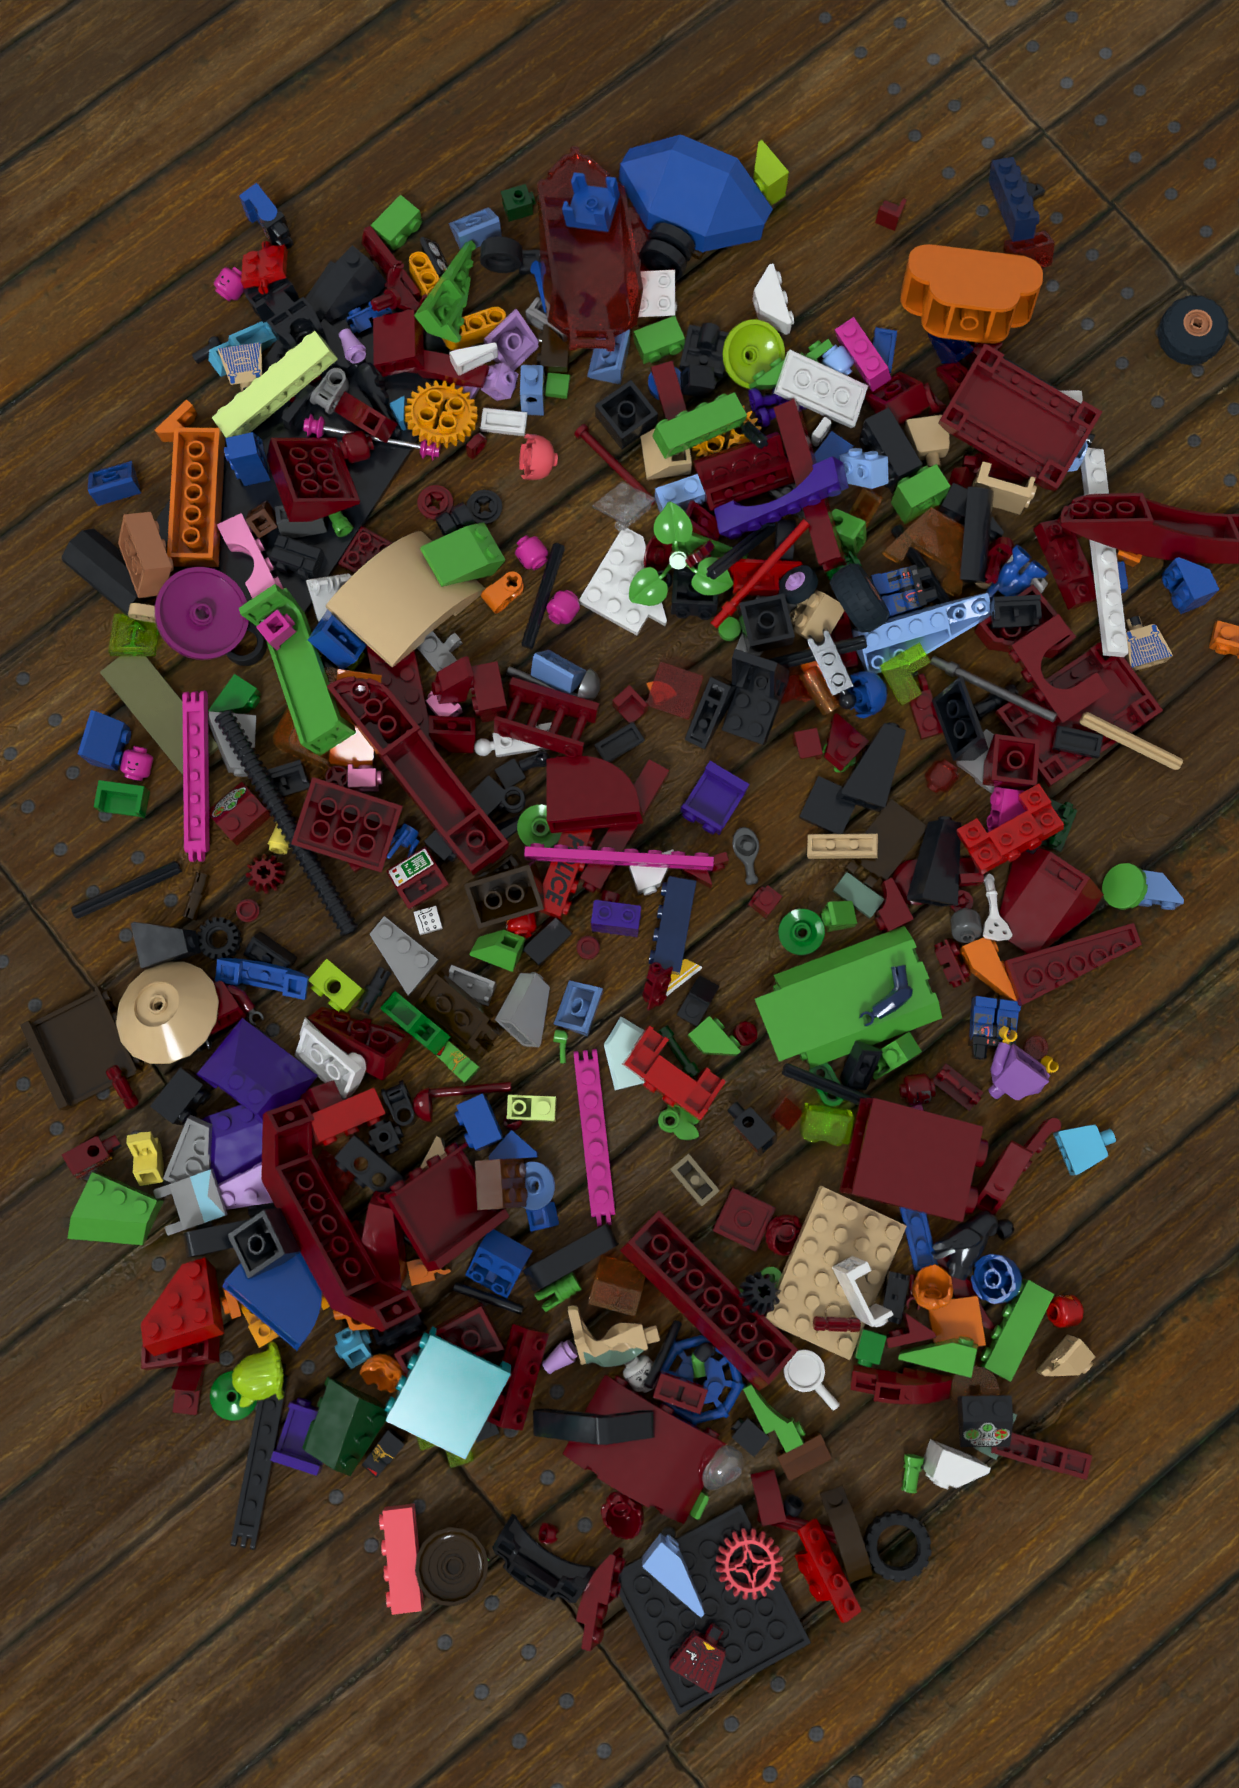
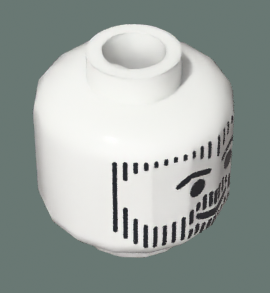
M638 1356L625 1363L626 1367L623 1371V1376L633 1390L637 1392L643 1391L646 1393L652 1390L644 1386V1382L653 1365L648 1356Z

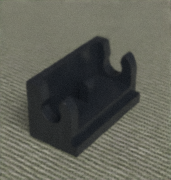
M1041 595L994 597L990 603L992 629L1038 626L1039 619L1042 616Z
M301 760L266 770L271 775L269 778L274 780L273 784L277 785V791L282 793L281 798L308 790L309 779Z
M887 1271L879 1305L892 1311L893 1316L889 1317L888 1321L901 1324L910 1276Z

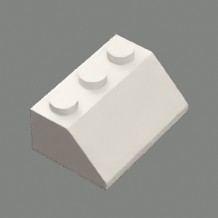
M932 1439L929 1441L924 1456V1463L921 1466L926 1472L925 1476L929 1477L934 1484L948 1489L949 1485L955 1488L965 1485L988 1474L991 1469L978 1458Z

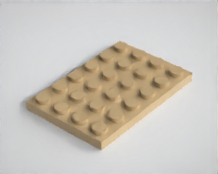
M820 1186L775 1288L781 1290L780 1294L776 1295L780 1301L777 1305H774L773 1311H766L764 1316L774 1326L850 1360L858 1343L861 1329L859 1332H850L848 1330L847 1332H838L826 1329L825 1331H816L813 1329V1318L815 1316L825 1319L826 1317L857 1318L832 1267L851 1256L868 1262L872 1271L857 1278L855 1282L868 1308L874 1305L907 1226ZM861 1321V1328H864L866 1323Z

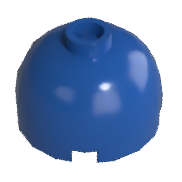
M861 671L850 675L853 687L848 688V691L854 693L857 699L854 706L856 712H858L856 716L864 719L881 711L887 700V686L885 682L873 672Z
M989 1254L981 1257L975 1263L974 1267L976 1268L974 1275L971 1276V1282L979 1298L993 1304H1000L1012 1300L1018 1294L1021 1288L1022 1276L1019 1267L1013 1260L1004 1255Z

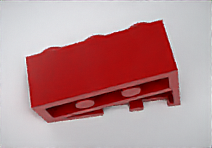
M375 1088L312 1113L315 1119L312 1121L313 1149L322 1145L328 1146L338 1141L337 1138L343 1135L349 1137L360 1131L359 1128L365 1125L369 1128L380 1122V1118L386 1113Z

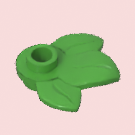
M668 1105L667 1109L660 1113L658 1124L663 1131L674 1133L681 1140H693L699 1137L695 1125L700 1120L694 1118L681 1107L676 1105L671 1107ZM671 1117L675 1122L672 1125H668L665 1120Z

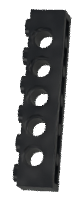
M355 1134L335 1154L334 1158L337 1160L335 1164L345 1173L348 1170L355 1175L353 1180L362 1188L368 1186L374 1192L388 1193L391 1191V1185L399 1180H403V1182L407 1180ZM356 1158H366L368 1165L364 1169L356 1168L354 1166ZM383 1173L386 1176V1181L381 1185H377L372 1181L373 1175Z

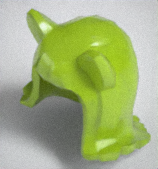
M274 1341L268 1343L266 1351L249 1355L233 1369V1387L242 1395L239 1402L240 1407H248L255 1400H265L276 1394L278 1400L284 1398L281 1356Z

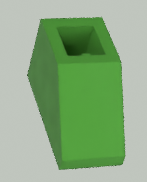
M853 901L827 902L822 909V913H820V918L824 923V927L826 926L827 932L852 928L857 925Z
M506 930L478 937L470 951V956L513 972L521 957L525 938Z
M708 1016L687 1036L702 1054L737 1056L741 1052L738 1048L741 1046L740 1043L732 1035L728 1037L723 1032L725 1027L716 1017L712 1019Z
M910 1032L881 1049L883 1053L874 1071L873 1078L877 1080L922 1052Z

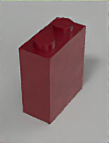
M407 309L402 312L373 318L374 366L383 377L424 368L423 326L414 316L416 313L415 309Z

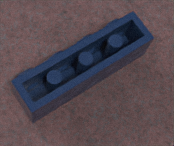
M1013 157L992 160L989 184L1012 242L1033 239L1036 225L1039 224V213L1033 207V198L1027 192L1026 181L1022 180L1020 166L1016 165Z
M669 876L668 882H663L661 896H665L664 905L659 904L657 918L661 919L660 928L655 927L653 941H656L657 945L656 950H651L648 964L658 962L665 970L672 966V974L680 975L696 881Z

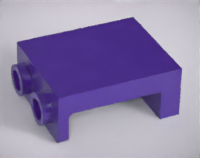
M709 761L703 775L686 802L681 806L680 812L683 813L682 816L692 823L697 821L702 824V828L712 835L714 833L720 835L747 792L749 784Z
M595 900L591 918L592 931L638 937L641 906Z
M298 1398L289 1403L288 1407L290 1409L277 1448L273 1451L270 1461L317 1476L321 1472L324 1463L304 1451L302 1447L311 1421L316 1419L319 1408L312 1406L310 1400Z

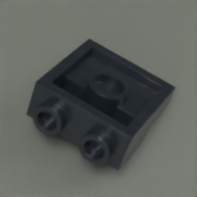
M686 568L674 569L671 614L681 619L688 616H698L702 620L716 617L718 594L704 595L697 592L691 583L696 573Z

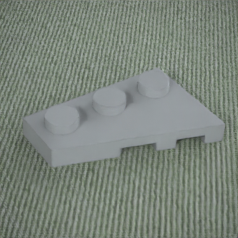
M385 916L370 933V936L407 995L410 996L439 960Z
M192 1115L187 1118L163 1177L164 1180L174 1183L210 1170L212 1124Z

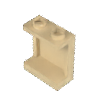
M982 462L972 487L993 490V507L1020 515L1023 508H1028L1031 499L1034 498L1037 486L1033 485L1035 477L1031 476L1025 487L988 477L991 464Z

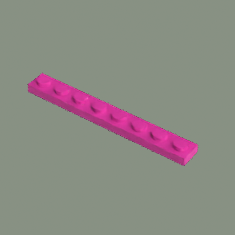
M532 843L530 847L525 846L524 853L525 860L711 871L714 857H709L707 853H695V856H685V852L673 851L671 855L662 854V851L648 850V853H638L637 849H624V852H615V849L610 847H603L601 851L591 850V847L588 846L568 849L566 845H554V848H544L545 845L539 843Z

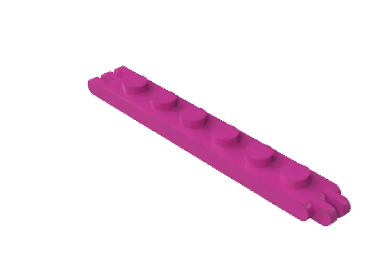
M192 691L191 694L190 692H183L184 851L188 853L190 862H196V860L203 862L205 861V852H209L208 694L207 691H200V693Z
M592 1049L593 1059H588V1050H583L584 1060H579V1052L573 1051L591 1217H596L597 1227L602 1226L601 1216H606V1223L612 1225L611 1215H615L597 1049Z

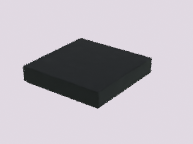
M818 776L799 819L832 834H843L856 804L836 799V795L842 786Z

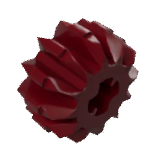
M263 854L262 861L254 857L253 859L256 864H247V867L252 870L245 874L247 878H250L248 885L250 887L255 886V891L258 893L263 889L265 894H269L270 887L274 891H278L277 882L284 884V881L279 878L286 875L285 870H280L284 864L281 861L277 862L275 856L268 859V856ZM265 870H268L270 872V875H267V878H263L261 876L262 873L265 874Z

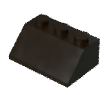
M535 860L470 879L464 884L478 929L545 909L542 880Z

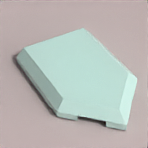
M623 1017L619 1018L604 1043L615 1090L644 1083V1081L639 1079L640 1077L622 1065L644 1030Z

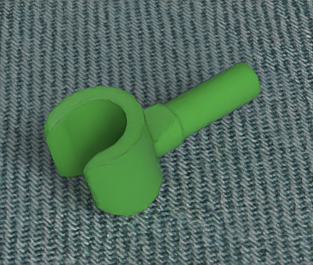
M557 1029L553 1042L560 1043V1063H566L565 1048L568 1034Z

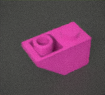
M994 787V792L990 798L991 812L987 819L988 832L1025 812V809L1018 800V795L1023 793L1024 790Z

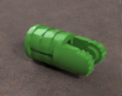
M570 1272L542 1288L534 1295L537 1300H542L553 1293L556 1294L543 1303L542 1308L546 1312L565 1301V1299L570 1298L576 1292H580L582 1288L573 1272Z

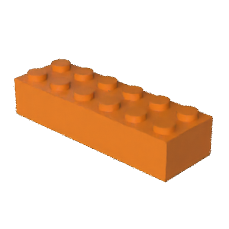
M174 427L167 556L171 557L173 567H219L220 531L217 524L221 523L225 437L220 428Z

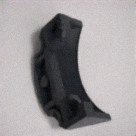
M513 1513L492 1546L494 1553L504 1559V1569L516 1581L530 1589V1591L553 1601L557 1597H562L568 1603H576L596 1569L593 1566L569 1562L543 1548L526 1532L517 1516Z

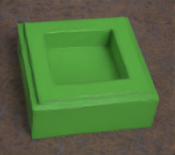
M548 372L545 396L567 399L570 375Z

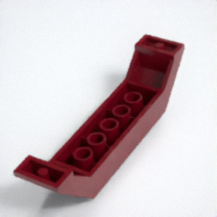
M304 1099L265 1112L263 1114L261 1181L276 1208H281L300 1247L301 1254L330 1308L382 1332L419 1314L421 1310L410 1290L403 1291L381 1279L313 1156L312 1121L315 1119Z

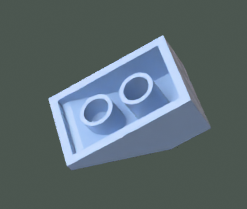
M660 1533L643 1554L642 1567L699 1617H702L704 1615L703 1604L678 1547L679 1543L669 1534L665 1537Z

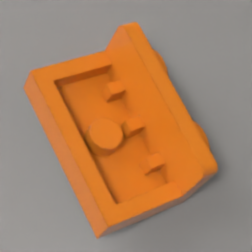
M222 1287L225 1297L220 1298L224 1313L230 1314L232 1319L240 1317L241 1312L237 1299Z

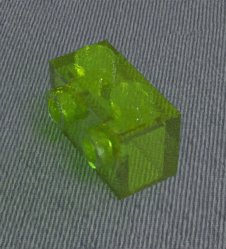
M804 1103L799 1131L802 1138L809 1142L822 1140L828 1141L829 1144L834 1146L849 1145L854 1116L852 1111L848 1109Z

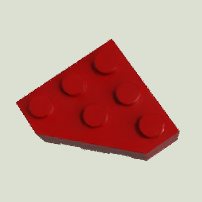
M205 1257L181 1265L141 1322L143 1347L153 1356L224 1334L216 1269Z

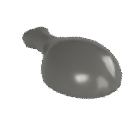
M741 827L733 836V850L745 866L746 884H757L758 877L755 875L754 861L759 852V841L751 829Z

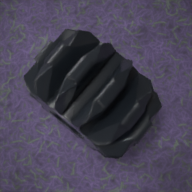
M756 1272L754 1276L748 1275L745 1277L746 1282L741 1283L739 1286L743 1292L739 1293L738 1297L745 1298L742 1306L746 1307L749 1305V1313L757 1311L759 1315L765 1314L766 1311H773L774 1305H777L780 1301L776 1295L780 1294L781 1290L774 1287L777 1281L771 1282L770 1274L762 1276L761 1272Z

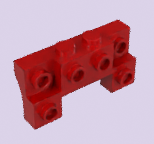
M1040 784L1018 795V800L1025 809L1024 813L990 832H986L978 818L957 829L958 837L964 844L981 875L1006 861L1012 862L1016 860L1027 849H1036L1043 840L1064 829V823L1051 806L1052 802Z
M647 1026L622 1065L640 1077L639 1079L644 1081L642 1086L652 1093L657 1091L663 1095L662 1100L671 1107H674V1105L679 1106L697 1120H702L726 1081L710 1072L711 1070L707 1067L702 1070L696 1080H693L661 1055H658L669 1039L654 1031L653 1027Z

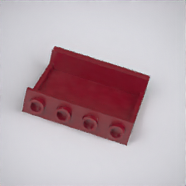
M456 1142L450 1144L443 1149L445 1151L443 1155H435L426 1161L427 1166L423 1169L418 1167L408 1174L409 1178L404 1182L403 1180L397 1181L390 1186L391 1191L384 1195L428 1272L444 1267L510 1217L505 1208L500 1210H478L476 1173L462 1150L468 1146L467 1142L459 1145Z

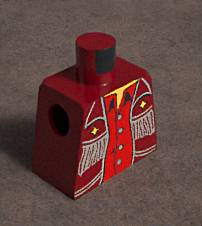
M115 1134L104 1141L99 1136H95L62 1154V1157L72 1175L81 1180L112 1161L113 1158L110 1153L122 1147ZM99 1149V1154L93 1157V1152Z

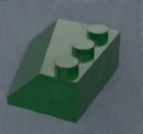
M327 1377L324 1384L326 1386L324 1396L319 1398L317 1404L319 1410L316 1419L311 1421L302 1449L331 1469L351 1476L384 1425L387 1411L384 1410L385 1406L377 1398Z

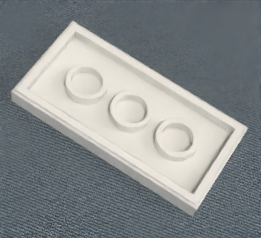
M789 350L786 354L774 394L789 401L794 398L798 405L849 428L855 427L868 385Z

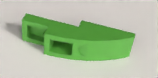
M829 339L822 343L818 340L808 347L810 352L806 355L803 352L800 354L818 362L817 358L832 348L833 345ZM779 357L769 364L771 367L769 371L765 373L763 369L752 377L754 382L748 385L749 388H757L758 390L775 388L784 360Z

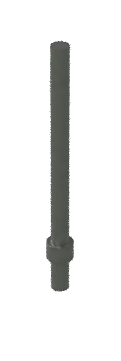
M933 656L930 664L944 670L945 674L951 677H963L965 681L1051 722H1054L1057 717L1056 713L960 668V665L952 661L949 663L936 656Z

